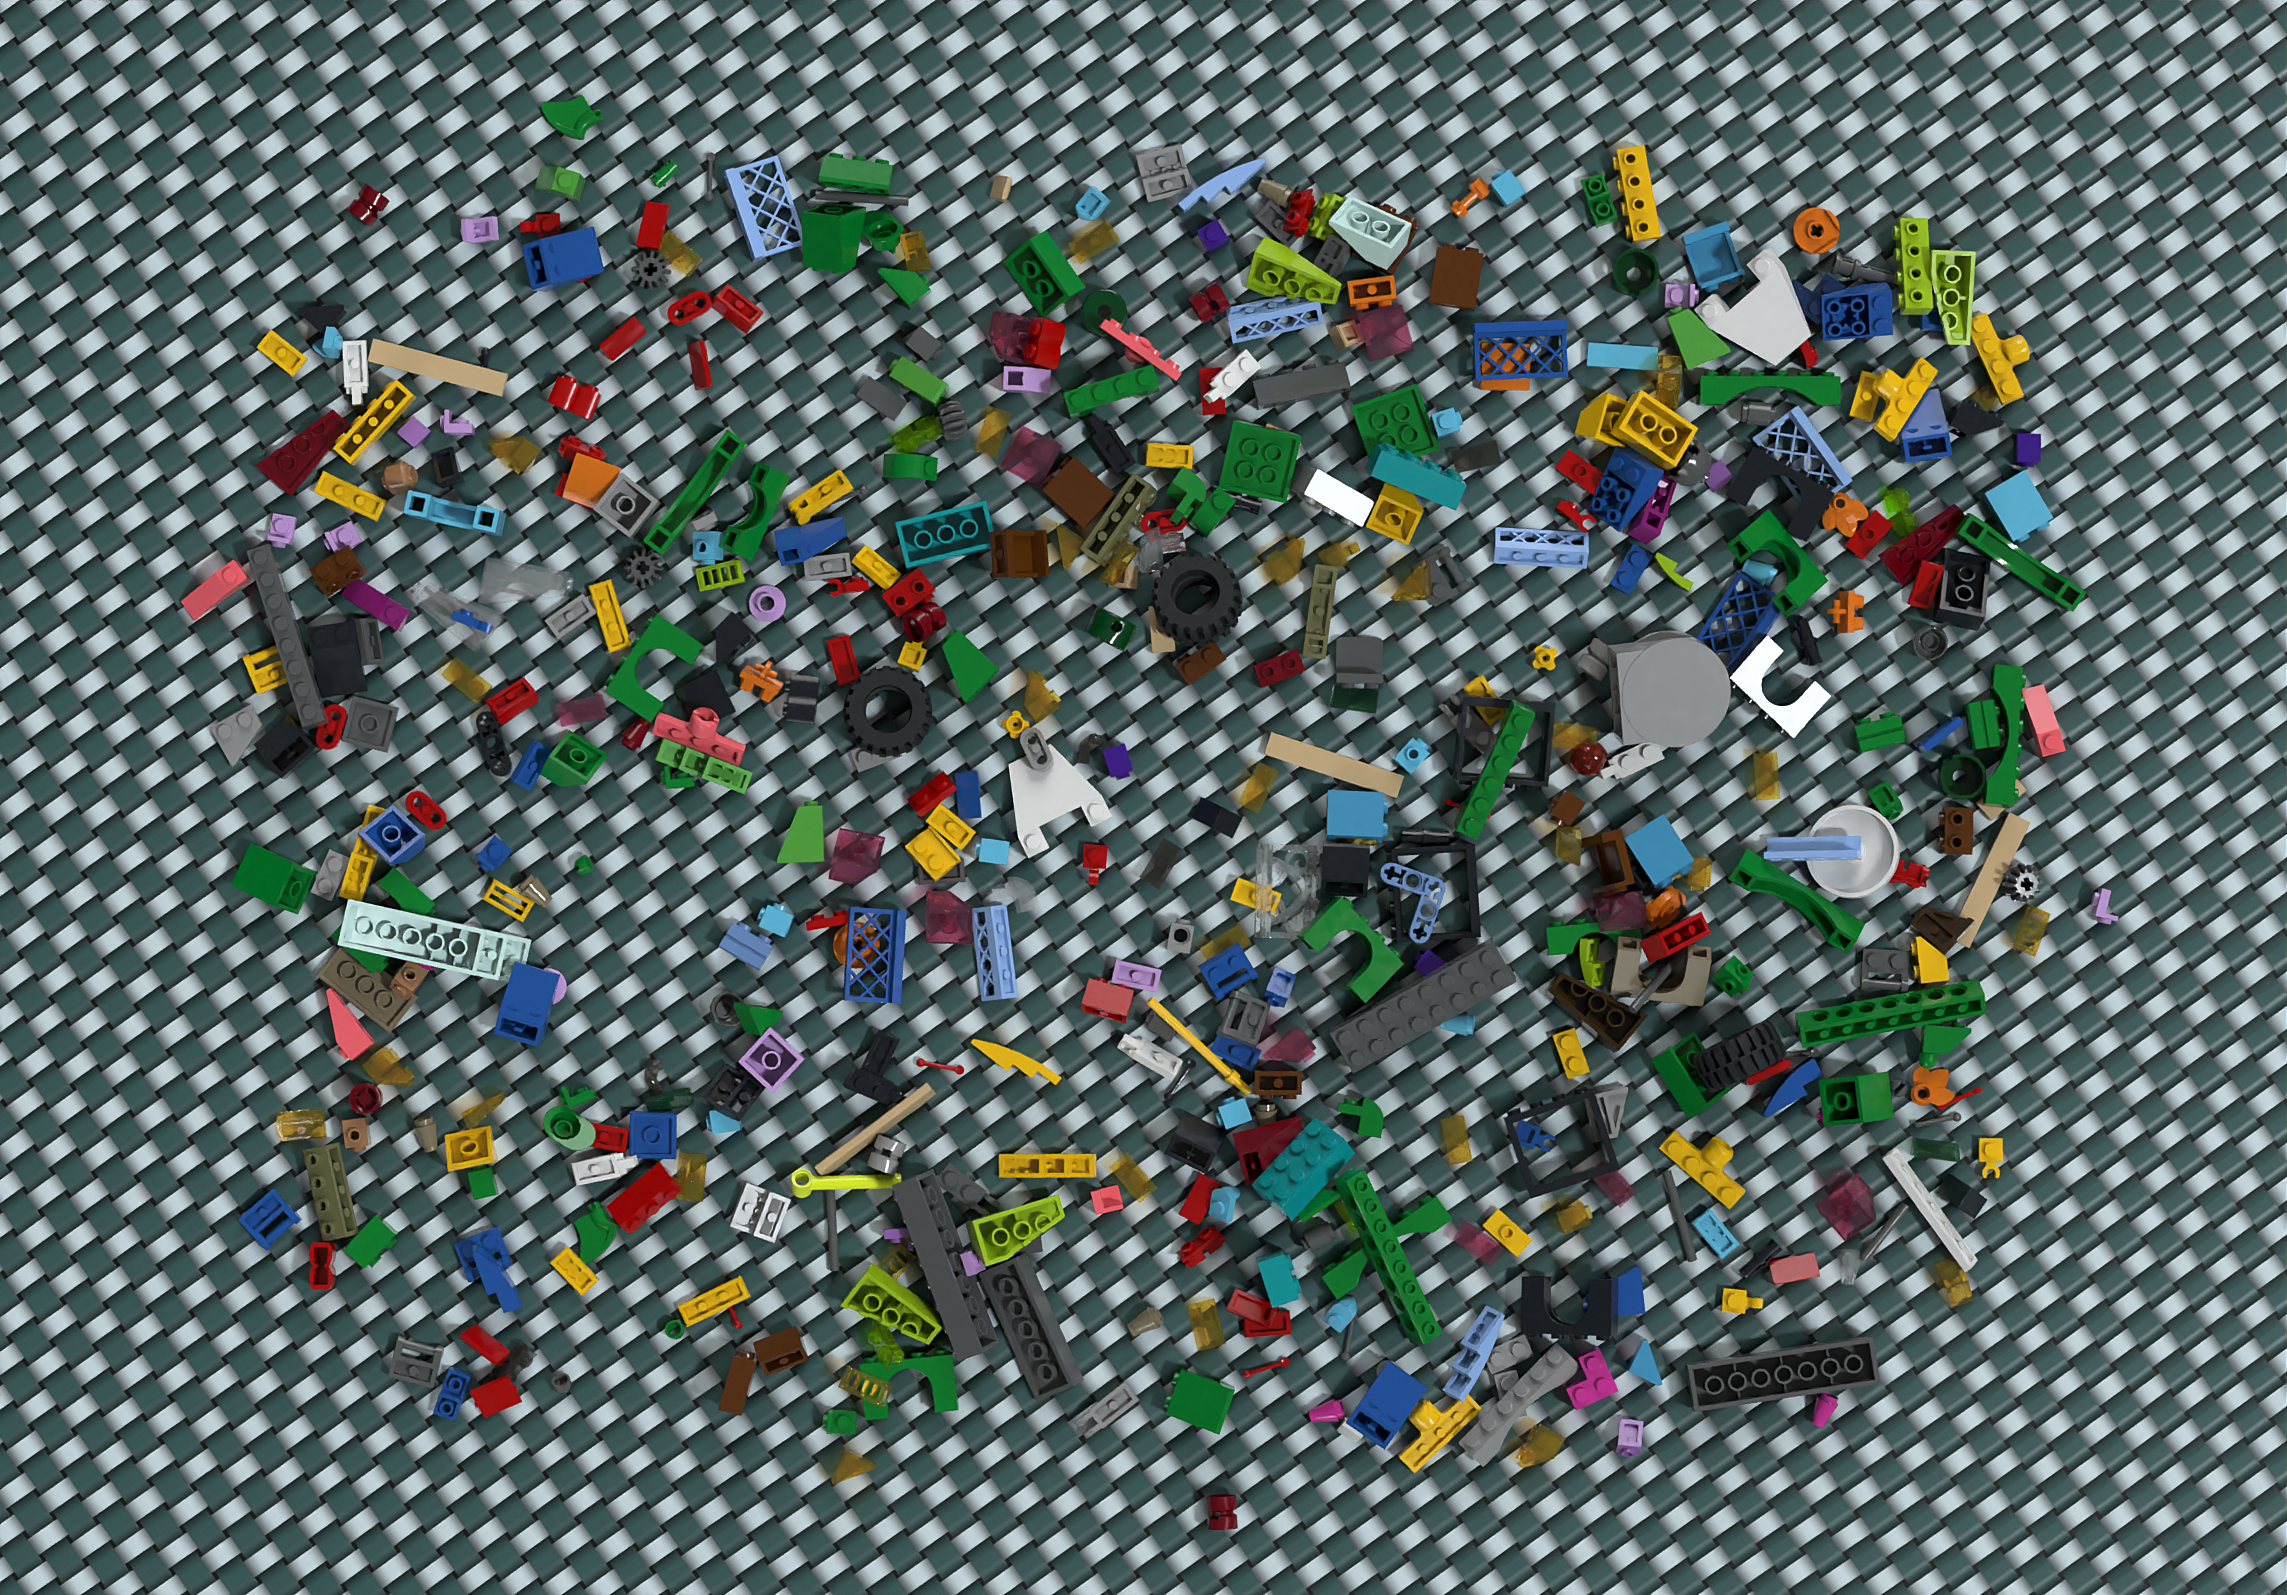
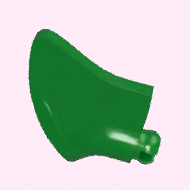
M583 95L567 102H544L541 104V109L550 124L563 135L576 140H584L586 131L604 119L599 109L591 111Z
M599 1201L588 1205L591 1213L574 1221L580 1235V1259L585 1264L600 1257L611 1246L619 1228L616 1220L609 1218L604 1208H601Z

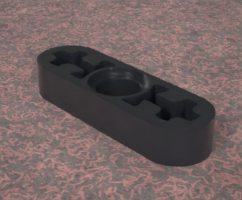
M481 712L476 718V725L490 769L496 776H507L512 770V762L500 725L492 712ZM485 715L493 719L490 727L492 731L497 729V734L492 733L486 737L484 736V732H488L487 727L481 725ZM492 737L498 738L501 742L500 748L496 751L488 748V741ZM502 751H504L505 755L500 756L501 761L507 763L503 773L495 769V766L498 765L497 758H491V755L500 754Z

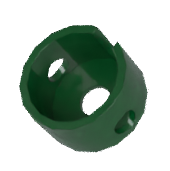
M1631 248L1622 252L1614 261L1611 269V279L1615 288L1622 294L1630 297L1642 296L1649 292L1659 276V265L1655 257L1647 250L1641 248ZM1632 267L1639 269L1641 274L1640 278L1636 281L1630 280L1627 276V271Z
M1100 289L1087 296L1082 305L1081 315L1083 324L1090 333L1098 337L1107 338L1111 336L1099 328L1104 318L1098 315V308L1102 305L1109 306L1111 308V315L1105 319L1109 321L1112 318L1122 325L1120 330L1123 329L1127 322L1128 310L1126 302L1120 294L1113 290Z
M1097 607L1085 632L1126 652L1137 630V626L1108 610ZM1114 622V623H1115V627H1114V629L1112 630V629H1111V624Z
M1966 753L1949 756L1943 760L1937 771L1939 788L1943 794L1956 800L1975 797L1985 786L1987 777L1982 762L1975 756ZM1957 770H1961L1966 774V780L1962 784H1957L1953 780V774Z

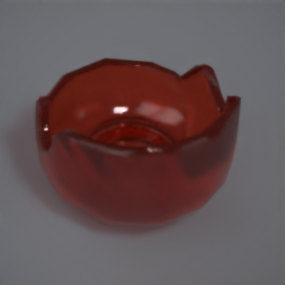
M1585 741L1573 748L1569 756L1570 765L1578 774L1594 776L1603 769L1607 760V751L1600 743L1591 745Z

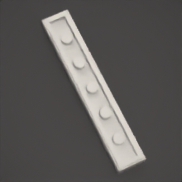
M1891 1149L1882 1159L1964 1272H1967L1975 1265L1978 1259L1898 1149Z

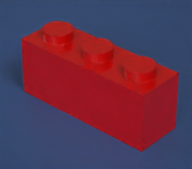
M1699 912L1672 924L1639 943L1648 962L1651 963L1673 954L1710 934L1711 931L1702 912Z
M658 1162L607 1205L606 1208L619 1226L628 1234H631L639 1229L648 1218L655 1215L668 1201L673 1200L683 1188L672 1173L661 1162Z

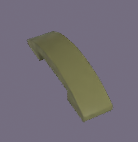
M1315 564L1303 657L1326 658L1338 567Z

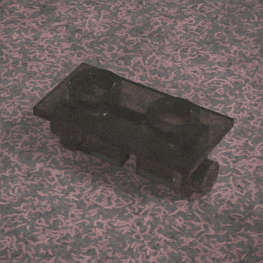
M523 1341L520 1344L517 1343L510 1350V1355L508 1356L511 1362L508 1363L505 1360L502 1365H496L491 1370L490 1376L496 1380L508 1375L511 1382L514 1383L517 1375L532 1364L533 1358L537 1354L529 1350L528 1345Z

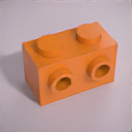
M1394 275L1347 281L1346 284L1349 307H1355V310L1369 309V305L1378 304V307L1392 306V302L1397 299Z

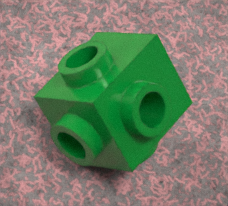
M1733 955L1719 968L1711 979L1732 998L1738 992L1743 994L1750 987L1751 984L1748 981L1754 974Z

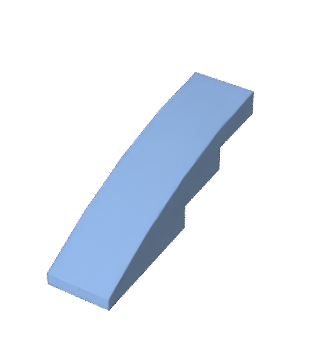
M1263 158L1257 159L1214 177L1178 203V207L1185 213L1201 198L1209 204L1224 189L1230 195L1234 194L1265 165L1266 161Z
M1487 1305L1460 1342L1464 1349L1451 1366L1455 1372L1442 1389L1446 1395L1462 1403L1464 1402L1489 1358L1505 1317L1503 1313Z

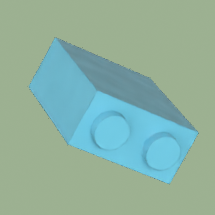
M2025 470L1982 495L2010 542L2016 540L2019 544L2030 537L2028 533L2036 529L2039 532L2050 526L2048 521L2053 516Z

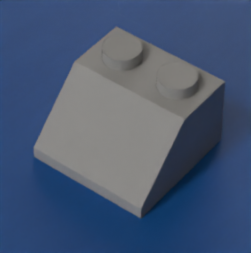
M621 473L593 509L633 540L661 503L624 473Z

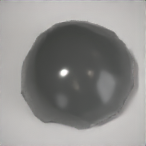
M1927 625L1921 627L1913 636L1912 647L1918 658L1932 661L1941 657L1947 650L1948 638L1945 632L1937 626Z
M722 992L714 997L710 1004L711 1018L722 1027H735L741 1022L733 1007L734 1002L745 1004L746 1002L735 993Z

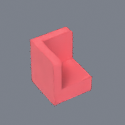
M1118 1185L1091 1191L1096 1215L1124 1208Z

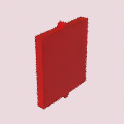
M508 1375L470 1390V1394L475 1401V1407L480 1409L484 1418L522 1402L517 1392V1386L513 1385Z

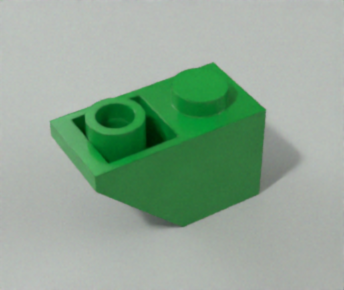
M1942 1022L1923 1025L1921 1028L1920 1052L1947 1054L1971 1034L1972 1028H1965L1966 1023L1952 1022L1951 1026H1942Z

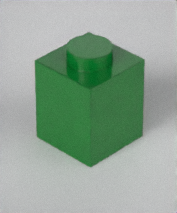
M486 1164L472 1167L473 1171L467 1174L473 1199L478 1200L498 1195L499 1191L493 1167L487 1168Z

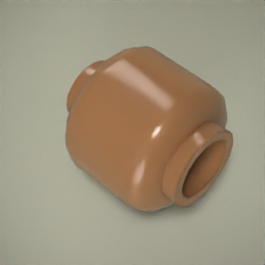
M403 461L386 467L381 481L386 490H389L394 495H399L415 488L418 482V474L413 465Z

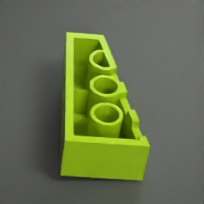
M874 1263L870 1264L840 1305L845 1309L855 1310L859 1312V1315L866 1318L871 1317L880 1321V1324L896 1328L901 1333L928 1345L942 1328L943 1321L937 1310Z

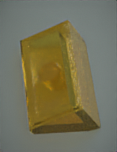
M1130 540L1125 541L1099 580L1114 586L1140 548Z
M1579 826L1558 827L1556 831V857L1576 866H1580L1582 840Z
M324 1109L280 1112L277 1115L276 1123L280 1141L327 1137Z
M679 1153L676 1180L683 1190L677 1194L675 1199L703 1202L707 1155Z
M1214 1298L1187 1305L1197 1349L1206 1350L1226 1344Z

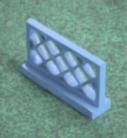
M777 155L735 169L725 170L723 176L753 262L802 246V227ZM774 162L777 172L772 179L762 174L761 171L764 165ZM748 170L756 174L752 185L742 181L741 172ZM759 176L771 182L766 193L754 188ZM773 184L783 188L784 195L781 201L768 195ZM744 187L749 189L747 194ZM751 191L764 197L759 208L749 202L748 197ZM766 198L779 204L774 215L761 209ZM781 206L789 209L792 216L788 223L776 217ZM759 213L771 218L767 229L757 225L756 218ZM774 220L786 226L781 237L769 231ZM788 228L798 232L800 241L791 243L783 239ZM759 231L764 233L762 238ZM766 235L779 240L776 248L766 251L763 243ZM781 242L786 244L784 246L779 247Z
M1799 405L1753 437L1758 446L1761 445L1770 451H1774L1773 458L1775 459L1777 452L1789 453V462L1791 463L1793 454L1807 456L1805 471L1808 468L1809 457L1819 458L1822 462L1821 473L1807 472L1820 475V481L1823 479V476L1833 477L1838 484L1837 487L1831 490L1834 493L1853 481ZM1789 417L1795 424L1794 435L1780 433L1782 422ZM1778 426L1777 432L1771 431L1772 429ZM1797 428H1798V430L1801 432V434H1802L1803 436H1798V435H1796V434H1797ZM1767 433L1777 435L1775 449L1765 447L1760 438ZM1779 435L1793 437L1791 451L1777 449ZM1796 438L1806 439L1809 444L1807 454L1794 452ZM1811 448L1816 453V455L1810 454ZM1824 467H1826L1830 474L1824 473ZM1779 475L1801 504V494L1799 495L1795 489L1799 487L1792 485L1788 477Z

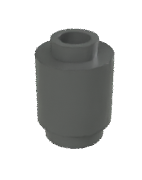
M1748 401V404L1742 403L1741 422H1746L1747 425L1769 426L1770 422H1774L1775 408H1771V403Z
M1326 1221L1324 1223L1319 1222L1302 1231L1303 1237L1300 1238V1241L1306 1251L1310 1249L1313 1253L1332 1243L1331 1240L1336 1238L1330 1224Z

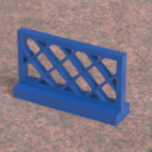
M1567 320L1474 323L1471 326V335H1473L1475 381L1568 377ZM1540 336H1547L1544 340L1540 338ZM1551 336L1561 337V346L1556 352L1545 343ZM1516 337L1524 338L1521 341H1519ZM1528 337H1534L1541 343L1533 352L1522 344ZM1493 338L1501 339L1498 342H1496ZM1504 338H1511L1517 343V346L1510 353L1499 345ZM1479 339H1488L1494 344L1487 354L1479 348ZM1519 346L1530 355L1522 365L1511 356ZM1542 346L1553 354L1545 364L1534 355ZM1496 347L1507 356L1499 365L1488 357ZM1479 353L1483 356V359L1481 361ZM1554 357L1562 363V372H1553L1547 367ZM1531 358L1542 366L1537 373H1530L1524 368V365ZM1485 359L1496 368L1490 375H1480V365ZM1508 359L1519 367L1513 374H1507L1500 368ZM1543 369H1545L1548 373H1540V372H1541ZM1520 370H1522L1525 374H1517V373H1518ZM1497 371H1499V372L1501 373V375H1494V374H1495Z
M1741 572L1738 573L1697 636V639L1700 641L1711 639L1713 652L1716 655L1730 651L1732 660L1728 667L1759 632L1767 635L1781 614V611L1772 600L1767 606L1757 608L1755 595L1766 594L1773 598L1776 594ZM1742 579L1750 584L1751 593L1738 596L1736 586ZM1753 587L1760 591L1754 592ZM1733 591H1734L1735 596H1734V597H1730L1731 594H1732ZM1752 596L1755 609L1741 612L1739 599ZM1736 600L1739 612L1725 615L1723 608L1725 603ZM1722 611L1723 616L1717 617L1719 612ZM1758 611H1763L1762 615L1759 617ZM1756 612L1758 620L1756 624L1745 627L1742 615ZM1740 616L1742 628L1728 631L1726 618ZM1723 619L1726 632L1712 635V623ZM1709 629L1710 635L1704 636ZM1751 630L1748 636H1746V631ZM1743 632L1745 638L1743 644L1732 647L1729 634ZM1727 635L1729 648L1716 650L1713 638ZM1739 649L1734 656L1733 650Z
M849 907L843 988L844 1001L901 1004L906 910ZM855 912H862L868 918V921L860 928L854 922ZM868 913L876 914L873 917H871ZM880 914H889L888 925L881 929L874 920ZM870 923L879 931L871 940L862 932ZM858 934L867 942L859 951L853 946V939ZM882 935L887 941V948L880 953L873 943ZM870 946L878 956L868 964L861 954ZM858 957L866 967L856 975L851 969V963ZM879 959L886 965L885 971L880 976L872 969V966ZM867 970L876 978L868 987L859 979ZM857 981L864 991L858 996H849L850 986ZM878 982L884 987V998H876L870 991Z

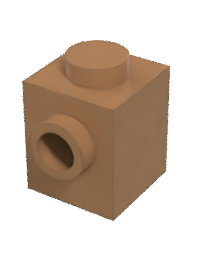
M407 961L393 978L389 988L392 989L395 995L408 1001L422 984L428 971L415 962Z
M368 1117L342 1120L345 1149L352 1148V1152L364 1151L366 1146L372 1145Z

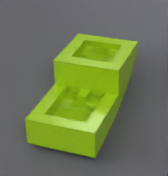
M1657 552L1653 558L1660 570L1675 585L1685 592H1689L1693 582L1673 572L1678 563Z
M1595 936L1580 938L1581 968L1585 982L1589 987L1604 984L1606 962L1598 961L1600 937Z

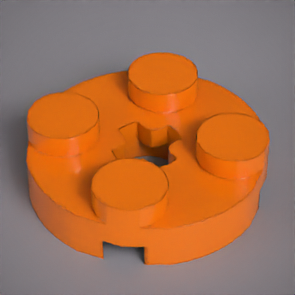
M1809 208L1796 218L1792 227L1793 238L1797 246L1808 254H1823L1832 249L1837 243L1840 225L1835 215L1829 210ZM1812 225L1822 228L1820 237L1811 235Z
M1672 885L1667 886L1658 898L1650 900L1645 905V922L1652 929H1655V926L1659 928L1667 926L1679 915L1680 912L1677 909L1680 904L1685 905L1686 896Z
M855 922L859 928L864 925V923ZM848 924L838 930L833 944L834 954L844 966ZM869 925L862 931L869 940L877 935L875 930ZM858 934L854 940L858 941L860 939L863 942L861 944L863 948L867 942ZM879 938L873 943L878 951L880 949ZM870 946L861 954L868 964L878 956ZM858 957L851 963V968L866 967Z

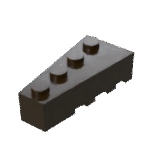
M1564 973L1558 974L1543 992L1613 1053L1618 1052L1648 1016L1639 1011L1632 1013L1628 1005Z

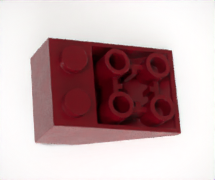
M1300 1116L1232 1134L1246 1185L1253 1184L1303 1130Z

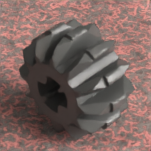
M650 251V258H647L644 252L641 253V257L644 260L641 262L639 259H635L634 262L639 267L631 268L632 272L639 273L633 277L634 281L641 280L639 284L641 288H644L648 283L649 291L653 290V284H656L657 288L661 289L662 285L659 281L662 280L668 283L669 280L664 274L669 275L672 272L670 269H663L670 264L669 261L661 262L664 257L661 253L656 259L654 251ZM651 265H654L653 267L657 269V272H653L652 276H650L646 270L650 269Z
M949 401L938 406L939 423L944 438L947 441H954L967 436L968 427L961 403L959 401Z
M642 548L641 556L634 550L633 555L635 559L626 558L628 562L632 563L631 566H624V570L632 571L625 576L626 579H631L635 576L632 585L636 586L641 580V588H645L646 581L648 580L649 584L654 586L655 583L652 578L661 579V576L656 574V571L664 570V567L656 566L662 559L659 557L652 560L655 556L654 551H651L647 557L645 548ZM645 562L650 568L649 571H645L646 574L642 575V572L638 570V566H642L641 563Z
M2018 863L2017 867H2009L2010 874H2003L2007 881L2001 883L2004 887H2007L2004 893L2011 896L2010 899L2015 902L2027 903L2028 899L2034 900V892H2041L2037 888L2038 885L2043 883L2042 880L2037 879L2041 873L2034 870V867L2029 864L2025 866L2023 863Z

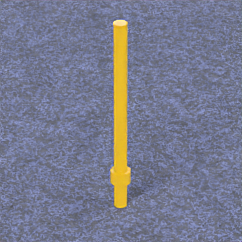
M1151 997L1148 999L1146 1004L1225 1076L1224 1080L1230 1085L1237 1087L1245 1096L1252 1091L1240 1078L1238 1072L1225 1065L1155 998Z

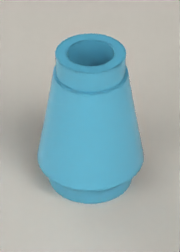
M1749 559L1746 560L1742 568V572L1764 587L1765 585L1771 587L1778 573V570L1773 565Z
M1469 1013L1458 1014L1442 1023L1440 1029L1464 1036L1468 1034L1473 1035L1475 1016H1470Z

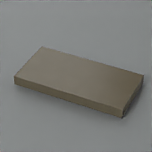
M341 946L338 947L317 974L320 979L388 1033H391L419 998L415 993L408 1001L398 997L389 988L394 978L392 974L384 970L380 974L376 972L373 975Z

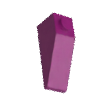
M1662 469L1664 473L1655 492L1633 516L1627 531L1628 535L1644 544H1648L1660 536L1677 485L1676 482L1666 475L1664 469Z
M359 578L347 585L341 594L400 632L413 613Z

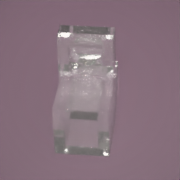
M1159 527L1147 531L1141 537L1138 545L1141 573L1161 571L1164 567L1163 553L1186 551L1183 533L1173 531L1160 535Z
M1008 877L1010 887L1005 888L1004 884L991 887L992 892L987 893L990 902L1012 896L1017 914L1040 908L1033 886L1028 881L1019 877Z

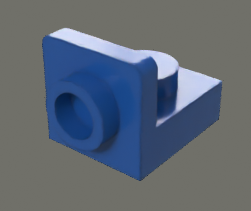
M495 835L475 857L479 860L477 864L486 872L489 870L496 872L513 850Z
M1275 967L1263 1000L1270 1003L1271 1006L1284 1008L1297 975Z

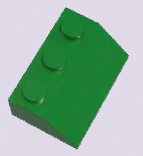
M829 153V156H823L819 183L822 187L890 195L894 167L889 165L887 160L876 159L874 163L867 162L865 157L852 156V159H844L842 154Z
M1046 230L1030 238L1003 261L1042 318L1053 313L1086 288Z
M1694 1031L1662 1050L1651 1059L1687 1118L1707 1109L1731 1091L1729 1086L1712 1093L1706 1090L1693 1064V1056L1705 1049Z

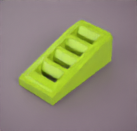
M741 559L695 569L700 592L746 583ZM732 566L735 567L737 579H732L730 570ZM723 568L726 569L728 581H723L721 572ZM713 570L717 571L719 583H714ZM703 572L708 573L710 585L705 586Z

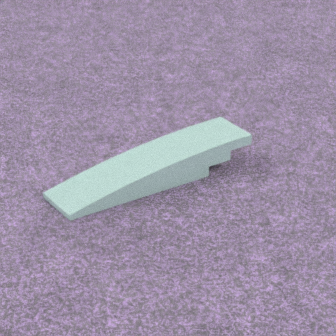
M348 899L337 945L509 982L515 961L526 964L531 939Z

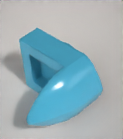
M1091 186L1075 205L1076 214L1082 220L1094 221L1111 200L1095 186Z
M326 327L324 338L312 344V347L318 354L324 357L339 358L342 351L343 338L335 327Z
M1231 1186L1213 1190L1208 1214L1226 1223L1232 1221L1235 1201L1240 1196V1190Z
M1341 1297L1331 1306L1322 1319L1341 1333L1356 1315L1357 1303L1355 1297Z

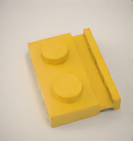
M931 825L905 845V849L935 882L949 872L953 866L961 862V858Z

